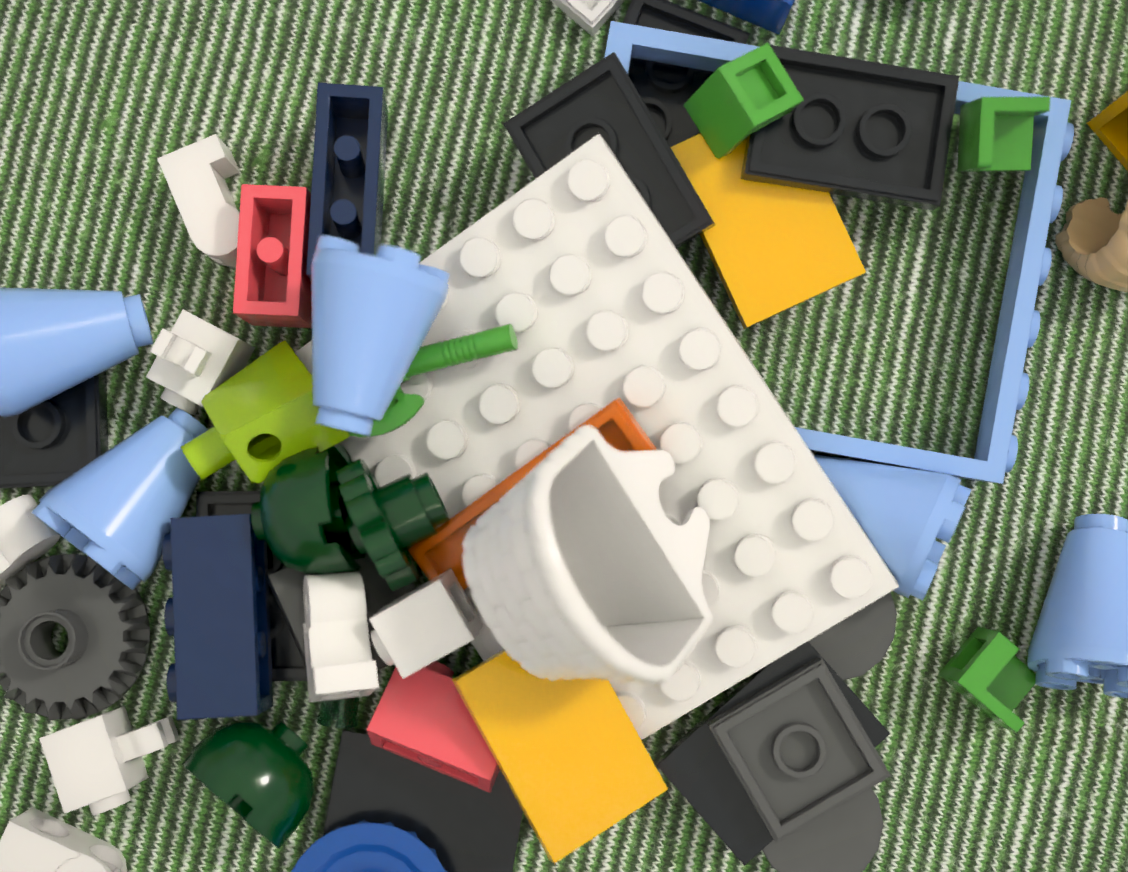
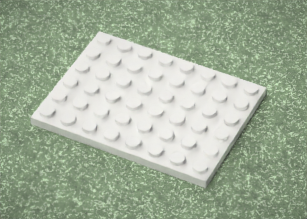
M600 134L594 136L419 263L441 269L450 274L447 283L449 288L446 299L420 347L512 324L517 336L518 349L412 376L409 381L400 384L402 391L405 394L420 395L425 401L424 405L412 419L398 429L384 435L375 437L350 436L343 440L342 444L353 461L363 459L371 474L375 476L379 487L409 473L412 478H416L428 472L451 519L615 399L621 398L656 449L667 451L673 458L675 464L674 474L662 480L658 489L660 505L665 515L673 523L682 525L690 509L701 507L709 517L710 528L702 572V590L705 601L713 615L712 623L686 657L683 664L665 682L641 683L631 681L628 683H617L611 678L608 679L641 740L899 587L897 580ZM311 340L297 350L295 354L312 375ZM468 587L464 592L483 623V627L471 643L483 661L504 648L493 636L492 629L484 622L472 598V589Z

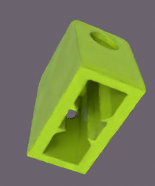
M284 340L204 396L201 403L214 427L181 446V449L202 480L236 460L252 483H261L265 481L268 473L284 459L303 450L318 447L319 451L322 452L347 439L350 435L347 431L315 423L319 407L313 405L312 375L286 340Z

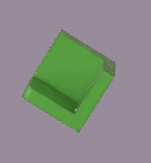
M766 43L718 67L683 106L715 157L720 159L731 153L751 133L790 113L804 99L769 43Z
M980 97L960 105L957 172H1023L1031 170L1034 116L1050 111V97Z
M977 627L938 674L995 724L1014 733H1017L1025 724L1012 711L1035 685L1036 673L1015 656L1019 648L1002 633Z

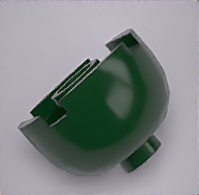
M339 443L322 452L319 451L318 447L306 449L281 461L268 473L260 490V501L254 502L251 509L252 526L256 537L260 541L267 540L270 550L286 567L309 575L358 571L361 566L354 559L365 558V553L361 554L355 544L353 549L351 548L352 538L345 523V518L350 515L339 489L341 484L336 475V470L352 463L344 446Z
M237 720L220 726L200 741L182 763L203 785L226 805L230 806L251 827L278 849L298 828L310 808L314 793L313 773L301 757V754L307 749L308 745L281 721L272 730L253 720Z

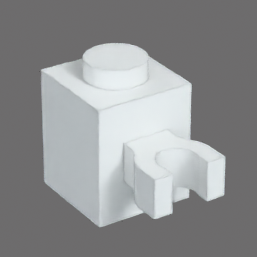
M183 309L171 332L162 328L150 352L157 355L146 378L165 387L160 397L161 399L195 415L199 407H203L201 401L205 395L245 368L255 347Z
M451 568L386 604L369 619L374 627L371 631V639L378 655L388 666L395 664L403 679L474 640L483 627L482 621Z
M125 706L39 738L64 814L89 805L92 816L129 802L131 797L128 790L149 778L142 756L169 746L168 744L180 740L172 716L133 730Z

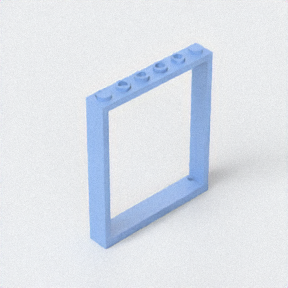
M611 21L604 58L615 52L628 75L631 58L715 72L718 67L760 46ZM959 81L954 114H960V105L980 97L1049 96ZM1050 97V111L1034 116L1031 170L1025 171L974 459L795 427L810 451L874 463L945 473L975 481L1003 484L1005 472L1008 473L1012 470L1018 452L1017 437L1012 435L1016 410H1020L1023 407L1029 390V376L1023 372L1027 348L1032 347L1035 343L1040 328V313L1034 310L1038 285L1041 286L1045 282L1051 266L1052 253L1050 248L1045 247L1049 223H1053L1057 218L1063 199L1062 186L1056 185L1060 161L1067 157L1074 137V125L1068 122L1071 100Z

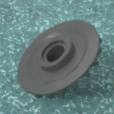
M78 554L53 555L26 564L23 570L5 580L6 585L0 592V685L5 690L3 698L16 701L24 707V713L39 714L48 717V720H76L110 707L131 689L145 665L150 644L148 613L136 588L131 590L92 558ZM57 622L68 633L69 641L64 653L56 650L52 644V629Z

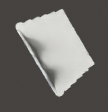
M583 425L551 451L525 478L521 479L501 497L499 502L495 503L479 517L476 525L471 526L466 533L462 543L464 549L462 560L467 584L472 589V598L484 622L492 629L495 639L513 660L519 661L522 668L532 675L542 679L548 678L550 681L560 678L564 680L576 678L607 680L611 678L617 683H628L631 681L641 683L665 682L683 664L686 657L712 623L713 615L705 601L702 590V572L710 528L709 517L701 507L690 509L682 525L673 523L665 515L660 505L658 489L661 481L673 475L675 471L673 458L667 451H619L611 447L596 428L590 425Z

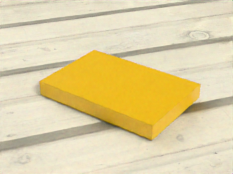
M700 133L672 146L671 149L715 223V226L703 232L700 236L744 329L866 273L828 192L741 179L747 138L731 153L718 159Z
M505 649L452 679L545 853L553 863H556L668 790L608 679L576 678L564 680L560 678L554 681H550L548 678L542 679L523 669L520 662L513 660Z

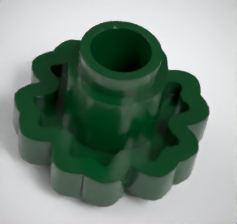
M358 459L337 469L336 475L341 484L339 489L350 515L345 518V523L361 554L368 552L379 574L383 579H386L393 592L417 581L419 574L413 563L415 562L414 558L408 551L409 547L437 534L436 526L450 520L443 501L428 472L416 478H412L409 473L379 487L375 476L371 474L363 459Z

